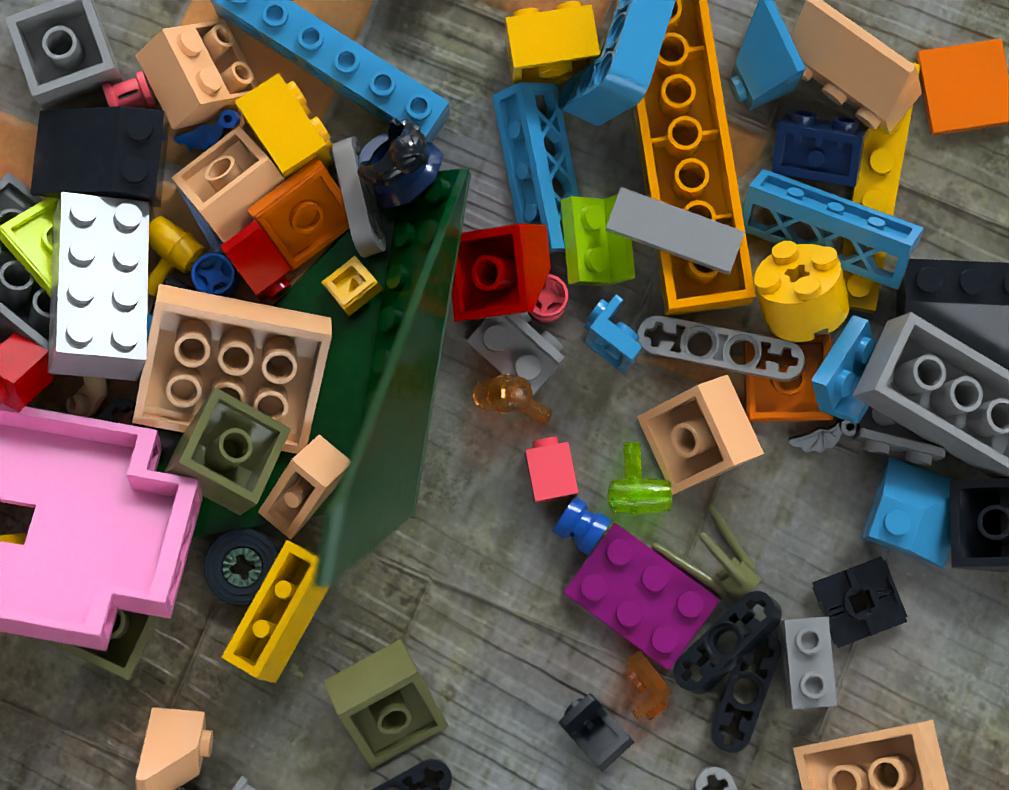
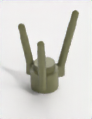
M712 503L707 506V510L736 558L733 556L729 559L706 533L699 535L702 543L722 565L715 573L720 579L719 581L659 543L652 544V549L712 588L721 599L729 595L735 602H738L761 581L760 576L754 571L756 565L745 554L724 518Z

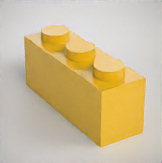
M286 540L222 655L223 659L257 679L272 683L277 682L329 587L313 586L318 555Z

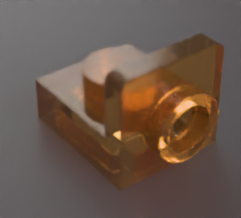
M637 650L625 659L630 668L624 674L639 694L646 689L651 694L631 710L637 720L645 715L650 721L670 705L666 698L673 692L641 650Z

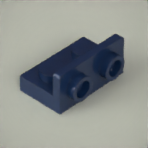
M805 110L791 111V115L785 114L777 124L771 172L856 187L859 181L864 141L868 137L869 127L859 125L857 119L850 117H834L833 121L816 119L817 114Z

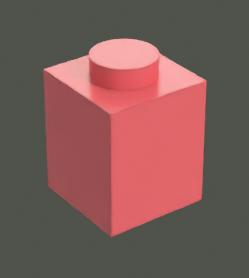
M557 436L532 441L533 448L525 450V457L534 504L577 496L578 488L569 442L559 443Z

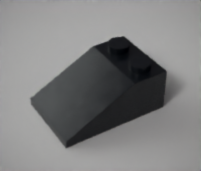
M123 106L40 110L30 191L31 196L60 198L61 192L145 201L149 202V206L161 207L169 122L165 111Z

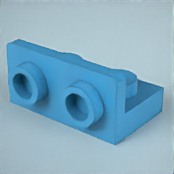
M616 294L609 303L602 299L588 316V322L584 326V329L588 331L584 344L625 375L635 362L643 346L637 342L639 336L629 326L622 322H618L616 325L612 323L623 302V299Z
M855 315L851 317L811 380L819 410L852 423H859L869 408L867 404L852 396L876 346L869 320Z

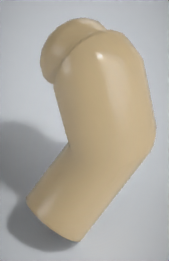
M83 376L84 384L74 396H69L66 401L67 412L71 415L87 418L94 415L108 395L106 378Z

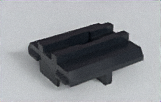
M882 556L812 582V589L819 607L822 609L824 617L829 616L830 635L837 648L907 622V613L886 560L883 561ZM887 587L886 590L880 591V592H878V593L876 592V591H878V590H881V589ZM861 591L866 592L871 604L870 608L854 613L848 597ZM889 594L888 596L879 599V597ZM838 605L840 606V607H838V608H835V609L829 611L830 608L836 607V606H838ZM842 611L841 614L831 617V615Z

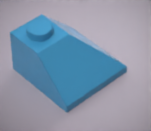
M758 0L731 72L732 78L729 79V85L735 99L738 102L744 101L748 111L794 92L806 69L773 0Z
M888 457L860 539L944 568L951 547L950 480L952 479Z

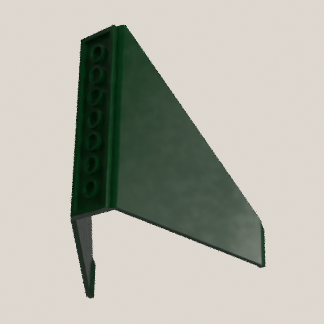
M469 168L439 171L435 182L411 203L384 209L377 199L386 238V250L363 258L358 253L352 240L350 229H348L272 305L274 307L330 317L332 324V338L308 444L318 435H321L345 455L350 462L346 473L336 488L311 516L325 515L313 583L315 587H331L408 519H414L471 178ZM353 256H356L383 290L348 316L321 282ZM153 427L152 429L158 430L163 448L156 472L164 473L184 433ZM281 451L257 505L242 515H238L203 496L192 537L271 524L258 511L290 461L297 454Z

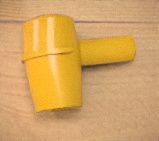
M163 216L156 217L149 224L148 245L162 258L148 277V293L156 297L159 284H163L165 278L170 276L175 269H178L185 275L192 273V267L196 260L205 255L207 251L190 231H185Z

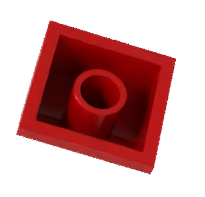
M518 223L461 233L451 293L454 322L533 312L551 269L546 225Z

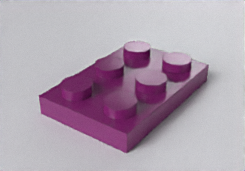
M615 522L563 592L668 671L720 601L719 598Z

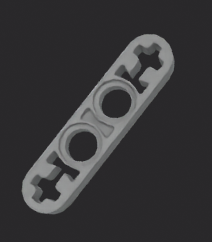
M651 316L645 319L638 330V340L643 346L642 348L648 354L656 357L781 382H790L797 379L805 368V357L802 349L796 343L787 340L665 316ZM657 325H663L665 334L678 337L677 329H685L680 339L681 352H673L676 344L665 340L660 342L659 347H653L652 340L646 337L648 331L654 332L657 329ZM696 333H705L712 339V348L704 356H695L688 349L689 339ZM740 341L749 342L755 348L753 360L745 365L735 363L730 357L732 346ZM762 345L770 346L767 353L771 356L781 357L784 350L791 351L792 359L798 361L797 366H789L787 373L779 372V364L766 361L765 370L757 369L762 360Z

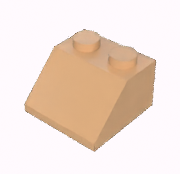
M240 126L236 127L171 177L223 243L254 221L247 209L285 181L271 159Z
M728 375L698 384L637 416L672 495L764 454Z

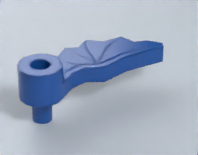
M224 110L220 113L216 123L211 126L202 124L191 132L175 136L174 141L178 144H186L191 151L197 148L208 150L212 144L214 145L222 139L226 128L238 127L241 117L235 110Z

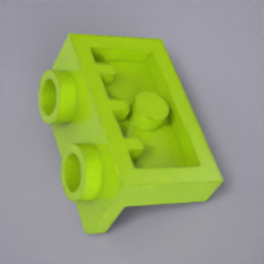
M618 194L605 199L570 196L560 200L568 285L610 286L635 278L632 240L605 231Z

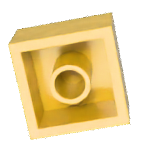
M570 1L557 5L555 7L556 10L539 12L537 8H524L515 11L513 16L506 17L505 43L512 86L519 82L565 83L573 74L600 58L592 4L581 6V2Z
M278 73L235 101L245 124L285 180L316 157L323 163L326 169L333 165L329 153L333 146L330 141L331 137L317 116L311 120L309 119L308 115L311 112L306 105L307 101L294 81L286 84Z

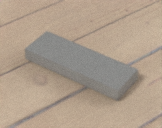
M622 187L619 190L605 231L727 275L732 270L745 234L742 230Z

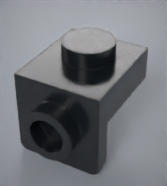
M591 693L585 698L577 699L571 703L565 710L564 717L558 722L601 772L635 743Z

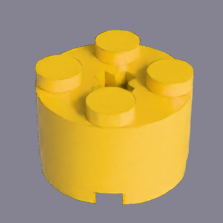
M783 241L772 248V254L765 258L755 271L754 285L763 319L769 326L770 332L776 337L793 342L809 341L815 339L814 333L827 328L829 334L845 321L850 305L840 260L834 248L815 244L796 245L792 241Z

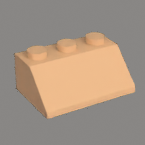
M806 0L790 35L806 67L801 79L808 82L812 77L824 86L821 90L830 100L840 106L844 102L848 103L858 110L855 115L866 126L873 130L880 126L890 134L922 94L916 66L823 0Z

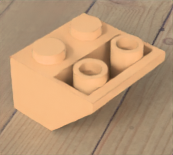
M225 19L161 29L135 55L173 130L204 124L218 117L222 111L236 108L235 101L259 86Z

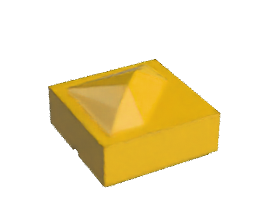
M353 256L321 282L348 316L383 290L356 256Z

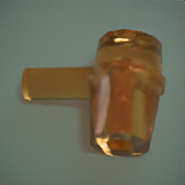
M504 373L482 380L474 388L473 398L475 404L480 409L504 415L519 411L541 424H546L551 418V409L532 399L531 385L523 377Z

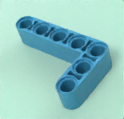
M619 0L601 57L568 79L561 92L558 108L592 125L600 126L637 105L644 97L651 82L676 0Z

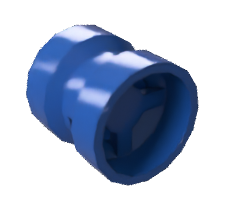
M208 253L197 259L192 267V281L200 292L228 298L233 297L237 292L240 281L239 275L227 257L219 253Z
M575 496L552 532L561 538L573 537L572 540L576 542L577 549L588 556L612 520L602 513H589L587 511V503Z

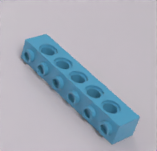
M211 0L217 15L388 125H390L389 122L393 118H397L400 122L407 119L418 124L420 130L425 134V141L432 143L450 116L448 101L291 0Z

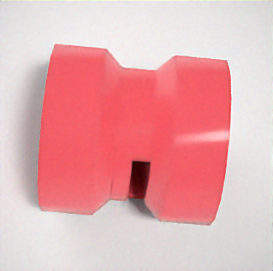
M548 274L533 312H528V314L534 320L541 323H551L558 320L564 314L568 302V289L565 283L559 277Z

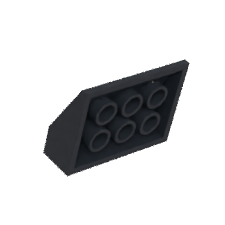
M909 259L902 284L897 290L896 317L912 312L1009 370V263Z

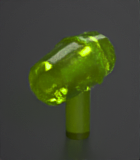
M624 443L625 478L613 479L608 488V504L612 513L638 516V514L671 511V482L669 480L642 478L640 443Z

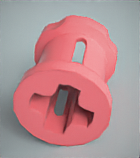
M143 70L138 71L136 77L115 85H111L109 82L102 84L109 107L140 108L146 105L149 108L156 107L152 90ZM138 92L137 94L121 99L124 96Z

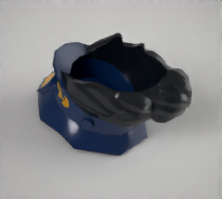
M397 118L391 119L388 133H383L368 142L363 147L358 158L357 173L361 181L374 186V195L384 209L411 203L435 182L444 154L433 143L425 141V134L420 130V126L407 119L401 122Z

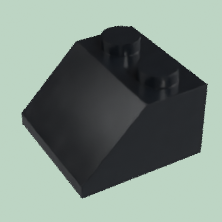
M1009 478L950 480L951 567L1009 572Z

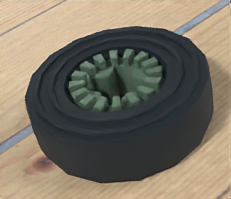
M233 529L220 535L209 547L204 560V577L210 590L223 602L237 607L250 606L279 555L278 548L265 534L252 529ZM244 555L247 561L255 562V569L249 571V578L247 580H243L240 574H233L232 566L238 564V557Z

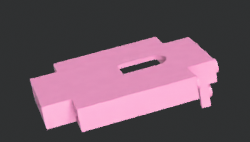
M0 404V502L35 508L24 545L0 541V632L106 651L118 609L171 619L203 495L199 479L156 472L163 449L158 430L26 406L20 412H17L4 404Z

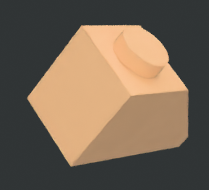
M318 435L290 461L258 513L291 540L336 488L346 473L350 460L321 435Z
M152 707L136 775L137 790H176L200 775L203 757L211 756L213 746V731L206 730L205 712Z

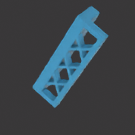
M519 82L492 95L517 224L546 225L549 254L565 251L560 226L562 219L560 200L570 196L579 197L563 112L558 108L560 98L557 84ZM535 95L544 96L547 108L546 116L537 109ZM545 136L554 144V157L545 150L543 140ZM553 177L562 184L564 194L562 198L553 190Z
M765 169L749 185L742 210L745 233L774 244L792 241L796 245L821 244L823 247L828 246L836 250L831 241L832 239L839 236L850 239L857 253L846 256L837 252L841 268L897 290L902 284L910 256L920 242L924 227ZM755 205L769 209L777 223L766 226L753 221ZM799 221L807 223L812 227L817 237L809 241L798 238L791 225ZM882 251L898 257L894 273L878 268L871 255Z

